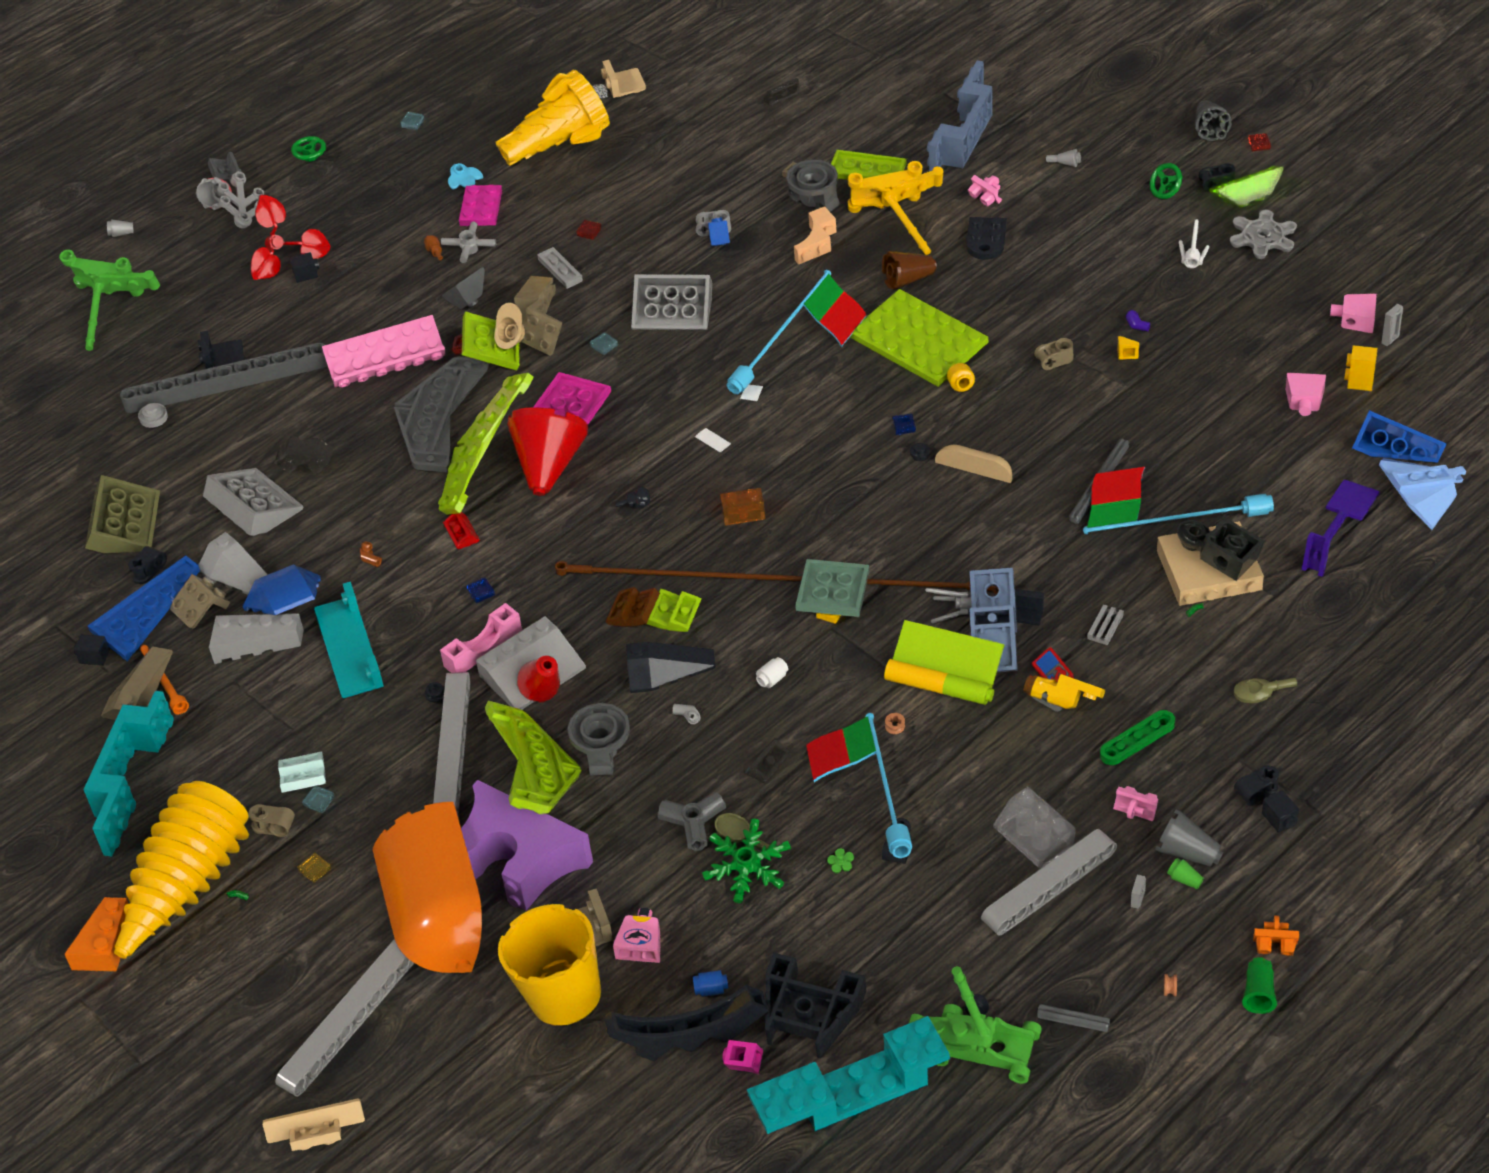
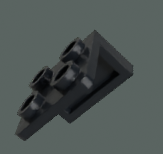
M208 330L200 332L201 340H198V347L202 352H199V359L201 364L204 363L206 369L244 360L242 340L211 344Z

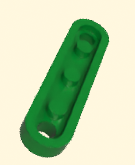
M1167 710L1157 711L1103 744L1100 749L1101 761L1107 765L1119 764L1171 732L1175 727L1174 714Z

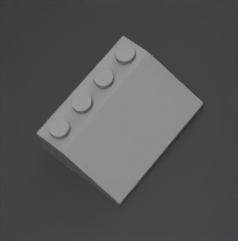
M635 274L631 329L707 330L713 285L710 275Z
M257 468L207 475L203 497L248 535L255 536L267 533L303 510V505Z
M546 616L476 659L480 678L510 707L521 710L535 702L526 699L520 693L517 686L518 673L526 663L542 656L553 657L558 664L560 685L586 669V665L560 630Z

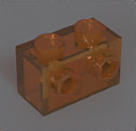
M761 488L720 494L725 526L765 519Z

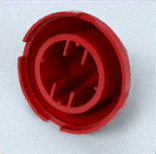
M539 407L517 409L512 412V417L511 415L508 416L507 426L527 484L534 495L544 496L545 493L550 492L587 437L588 424L582 418L566 412L565 417L554 414L555 409Z

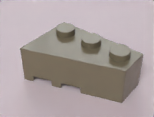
M531 276L514 297L515 304L522 313V324L527 307L536 300L544 303L542 311L544 314L547 313L556 291V287L553 285V278Z

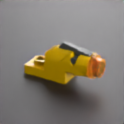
M1060 674L1058 682L1055 679L1029 675L1024 685V692L1028 693V696L1056 712L1063 708H1076L1082 691L1084 692V697L1096 700L1097 697L1103 699L1106 691Z

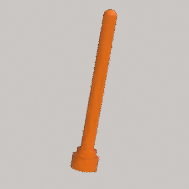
M143 645L140 650L145 656L150 649L147 645ZM164 673L160 683L170 697V707L175 714H183L188 710L189 703L184 696L177 694Z

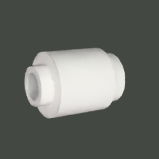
M779 657L771 659L757 670L756 680L762 687L771 688L786 676L788 666Z

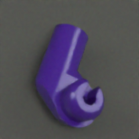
M1134 310L1127 312L1126 320L1131 328L1149 331L1150 322L1140 320L1138 313Z

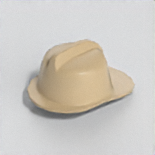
M505 303L498 310L494 338L500 348L510 349L522 341L525 329L522 324V313L519 307L513 303Z

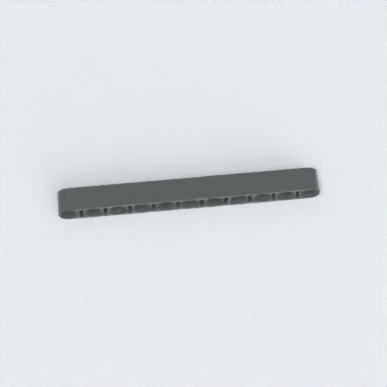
M314 343L128 387L120 392V397L127 413H136L150 403H159L165 406L321 369L328 366L322 350V346H325V344Z

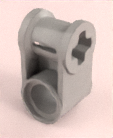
M726 210L700 212L696 216V233L700 236H709L708 223H711V219L722 218L723 221L727 220L729 233L732 229L729 212Z

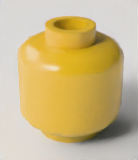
M956 363L947 372L948 382L958 392L969 390L975 382L974 373L967 364Z

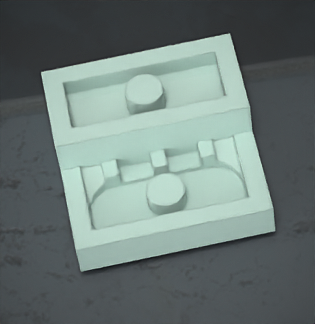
M322 752L279 760L278 769L282 793L326 784Z

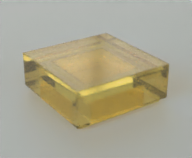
M313 853L298 866L299 872L315 883L331 867L319 855Z

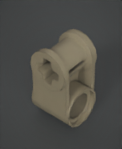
M1061 338L1048 344H1042L1036 348L1034 352L1035 357L1041 361V366L1044 370H1051L1055 367L1069 364L1074 358L1073 342L1071 339Z
M262 804L254 805L248 813L249 818L253 821L251 827L255 833L278 837L288 835L295 817L294 812L289 808L265 806Z

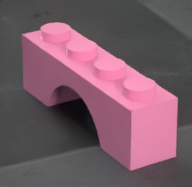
M505 603L489 614L485 628L476 638L467 642L459 641L457 638L440 650L444 667L451 673L468 671L477 664L476 659L522 631L519 613Z

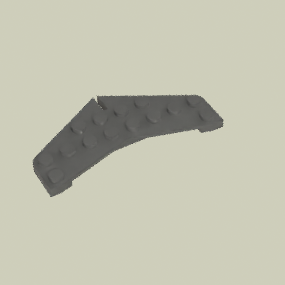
M454 357L395 403L394 411L415 469L448 473L451 463L450 416L487 372L489 363L469 357Z

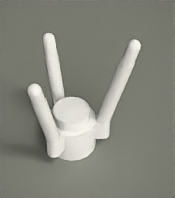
M1197 219L1194 223L1192 245L1186 253L1183 242L1179 241L1182 256L1181 263L1189 268H1196L1202 265L1209 249L1207 245L1201 256L1198 249H1196L1199 222Z

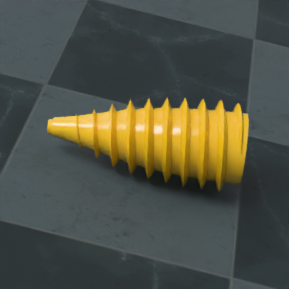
M202 781L181 784L177 790L178 794H173L168 798V808L160 811V822L155 823L151 827L152 837L145 839L143 843L145 852L138 854L136 857L139 868L133 869L130 873V878L134 885L126 889V895L130 904L124 906L126 917L121 924V931L114 946V953L118 957L126 959L127 956H131L150 935L155 936L154 932L161 925L171 926L168 918L172 915L185 916L186 913L182 905L184 903L198 904L199 901L194 892H208L210 886L205 879H219L221 874L216 865L222 867L230 865V859L226 853L239 852L240 847L236 840H246L249 837L248 831L244 826L249 818L247 810L236 798L221 788Z

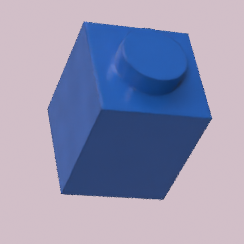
M722 218L711 219L712 222L708 223L711 246L729 244L727 220L723 221Z

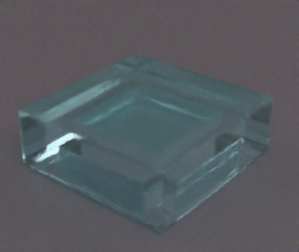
M407 112L401 121V127L418 130L424 121V115Z
M605 332L590 342L591 347L603 355L618 346L617 340Z
M314 786L304 798L303 804L305 807L323 813L334 799V793Z

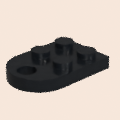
M969 217L967 234L968 253L974 258L982 260L998 257L1004 250L1007 218Z

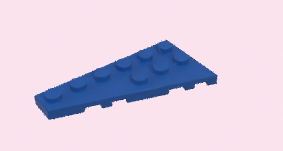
M184 556L89 624V631L94 635L105 636L108 646L128 662L171 608L174 598L192 574L196 576L200 572L199 565L187 556Z

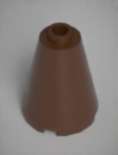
M888 251V254H884L882 259V274H886L887 280L884 281L890 289H897L932 275L937 268L935 259L929 255Z

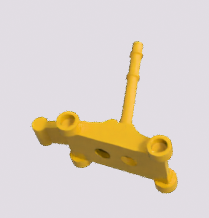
M912 161L908 164L907 170L868 178H863L859 173H851L848 177V185L851 187V195L847 205L848 210L852 213H857L865 206H875L880 209L884 208V206H891L907 228L908 233L919 245V249L925 255L930 254L931 249L928 247L927 242L921 237L917 228L914 227L898 202L906 198L910 201H917L921 197V192L933 186H941L943 183V169L937 166L932 171L921 174L922 164L918 161Z

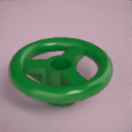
M316 136L303 137L292 145L291 152L297 159L311 162L325 152L326 143L323 139ZM305 142H310L309 144H306L304 146H299ZM317 143L321 145L318 151L315 149Z
M1173 163L1160 165L1154 170L1150 178V190L1159 199H1168L1174 196L1182 184V172ZM1172 169L1176 175L1167 176L1162 170ZM1157 176L1161 179L1159 191L1155 187Z

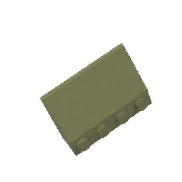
M101 475L94 494L85 548L101 553L139 552L145 546L152 547L160 490Z

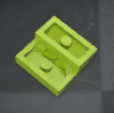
M660 589L659 597L647 624L670 631L688 632L702 598L684 591L677 595Z

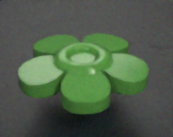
M840 848L835 851L836 856L830 855L827 861L829 865H832L831 869L834 873H840L842 868L844 871H849L852 868L850 862L854 860V856L851 852L845 854L844 849Z

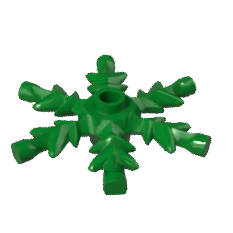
M751 819L749 831L743 830L746 840L742 839V842L746 846L740 849H736V842L732 845L729 836H726L725 840L716 833L710 836V841L718 845L715 851L725 852L723 856L732 855L733 860L730 863L722 861L723 865L711 864V867L714 869L702 872L704 880L706 881L717 876L716 880L719 881L725 873L729 876L732 870H737L739 875L733 879L737 882L730 888L731 891L736 890L733 899L735 903H742L744 891L750 892V887L747 882H752L748 877L749 873L756 872L757 880L762 877L765 886L769 882L778 889L784 885V881L775 876L779 871L767 870L770 866H761L760 861L763 858L771 861L770 856L781 858L782 854L779 852L790 850L791 846L789 841H785L780 845H777V841H773L768 848L764 845L762 851H755L754 846L760 843V841L756 840L763 833V831L757 832L760 823L758 819Z

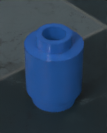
M721 970L698 973L699 976H693L695 996L724 994V989H728L727 975H722Z

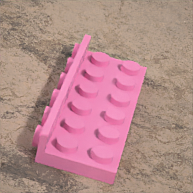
M433 315L322 346L334 387L339 386L341 388L350 385L351 382H364L372 376L381 377L389 371H401L407 366H419L424 361L431 359L436 361L445 356V347L442 344Z

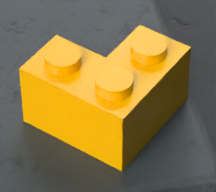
M1353 346L1352 354L1348 353L1346 367H1350L1346 368L1344 380H1348L1347 389L1372 391L1378 348Z

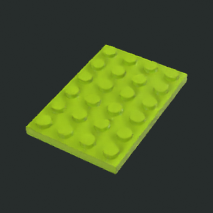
M901 289L896 291L868 315L850 336L855 341L937 387L947 380V372L952 365L956 363L965 364L988 343V336Z

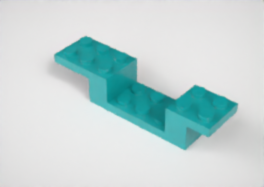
M162 691L154 692L148 707L122 705L83 789L94 817H97L92 829L104 856H113L115 849L119 847L123 831L127 829L129 817L136 808V801L132 796L130 786H128L125 776H122L126 773L127 764L130 758L133 757L134 750L158 753L161 745L166 741V734L169 728L173 725L174 718L171 715L168 701H166Z
M929 1016L884 1033V1051L822 1075L817 1063L813 1062L747 1089V1095L766 1133H772L806 1118H809L814 1130L817 1131L928 1085L927 1068L950 1059V1053Z

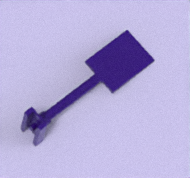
M1347 480L1342 481L1326 505L1327 510L1338 514L1323 536L1310 532L1308 535L1302 570L1306 571L1310 568L1319 571L1318 576H1323L1331 540L1347 517L1362 521L1379 495L1378 490Z

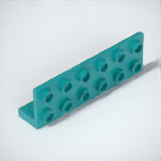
M351 582L343 584L345 592L341 593V600L314 608L343 699L384 687Z

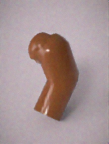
M363 542L360 548L361 560L379 567L382 563V558L373 555L372 543Z

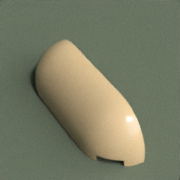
M961 445L945 446L936 454L935 463L1008 483L1012 482V469L1009 463L1000 456Z

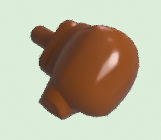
M435 235L426 236L424 239L426 250L431 252L434 257L442 260V248L439 239Z

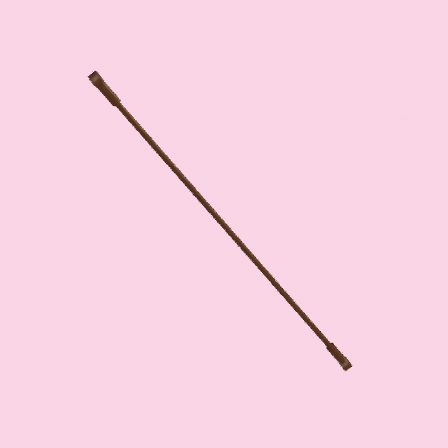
M559 561L555 564L556 574L560 576L567 573L592 574L593 572L785 581L802 580V576L604 568L593 567L592 565H571L565 561ZM867 579V584L967 588V590H971L970 582ZM990 586L987 591H993V593L998 594L999 588L997 586Z

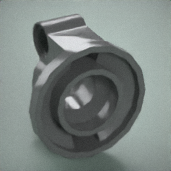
M812 159L793 165L788 170L786 177L789 187L788 195L793 201L798 202L801 200L804 205L815 207L816 210L825 206L829 212L833 211L839 206L836 187L838 173L836 168L829 162Z
M597 703L587 705L578 710L570 719L568 725L570 742L577 750L587 754L590 776L613 775V757L617 754V750L626 742L630 733L628 716L622 709L612 704Z

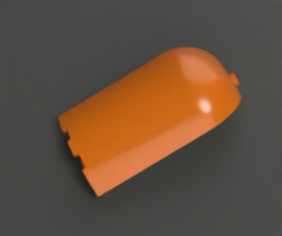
M454 802L425 805L424 810L413 814L408 812L397 818L395 825L380 834L372 849L394 938L401 952L413 963L425 969L442 973L472 972L480 947L482 931L480 895Z

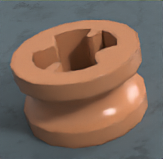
M891 713L886 716V731L890 734H899L904 731L905 718L899 713ZM893 722H898L897 726H893Z
M1164 974V996L1170 993L1173 996H1177V974H1174L1172 977Z

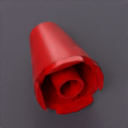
M542 656L526 663L520 669L517 686L520 693L526 699L545 702L551 700L558 692L560 676L557 661L553 657Z

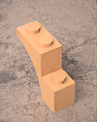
M825 206L809 212V226L812 231L804 241L794 246L795 261L798 265L831 252L829 235L836 233V218Z

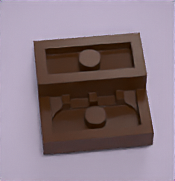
M635 587L619 591L605 622L613 626L647 624L660 592L656 588L639 592Z

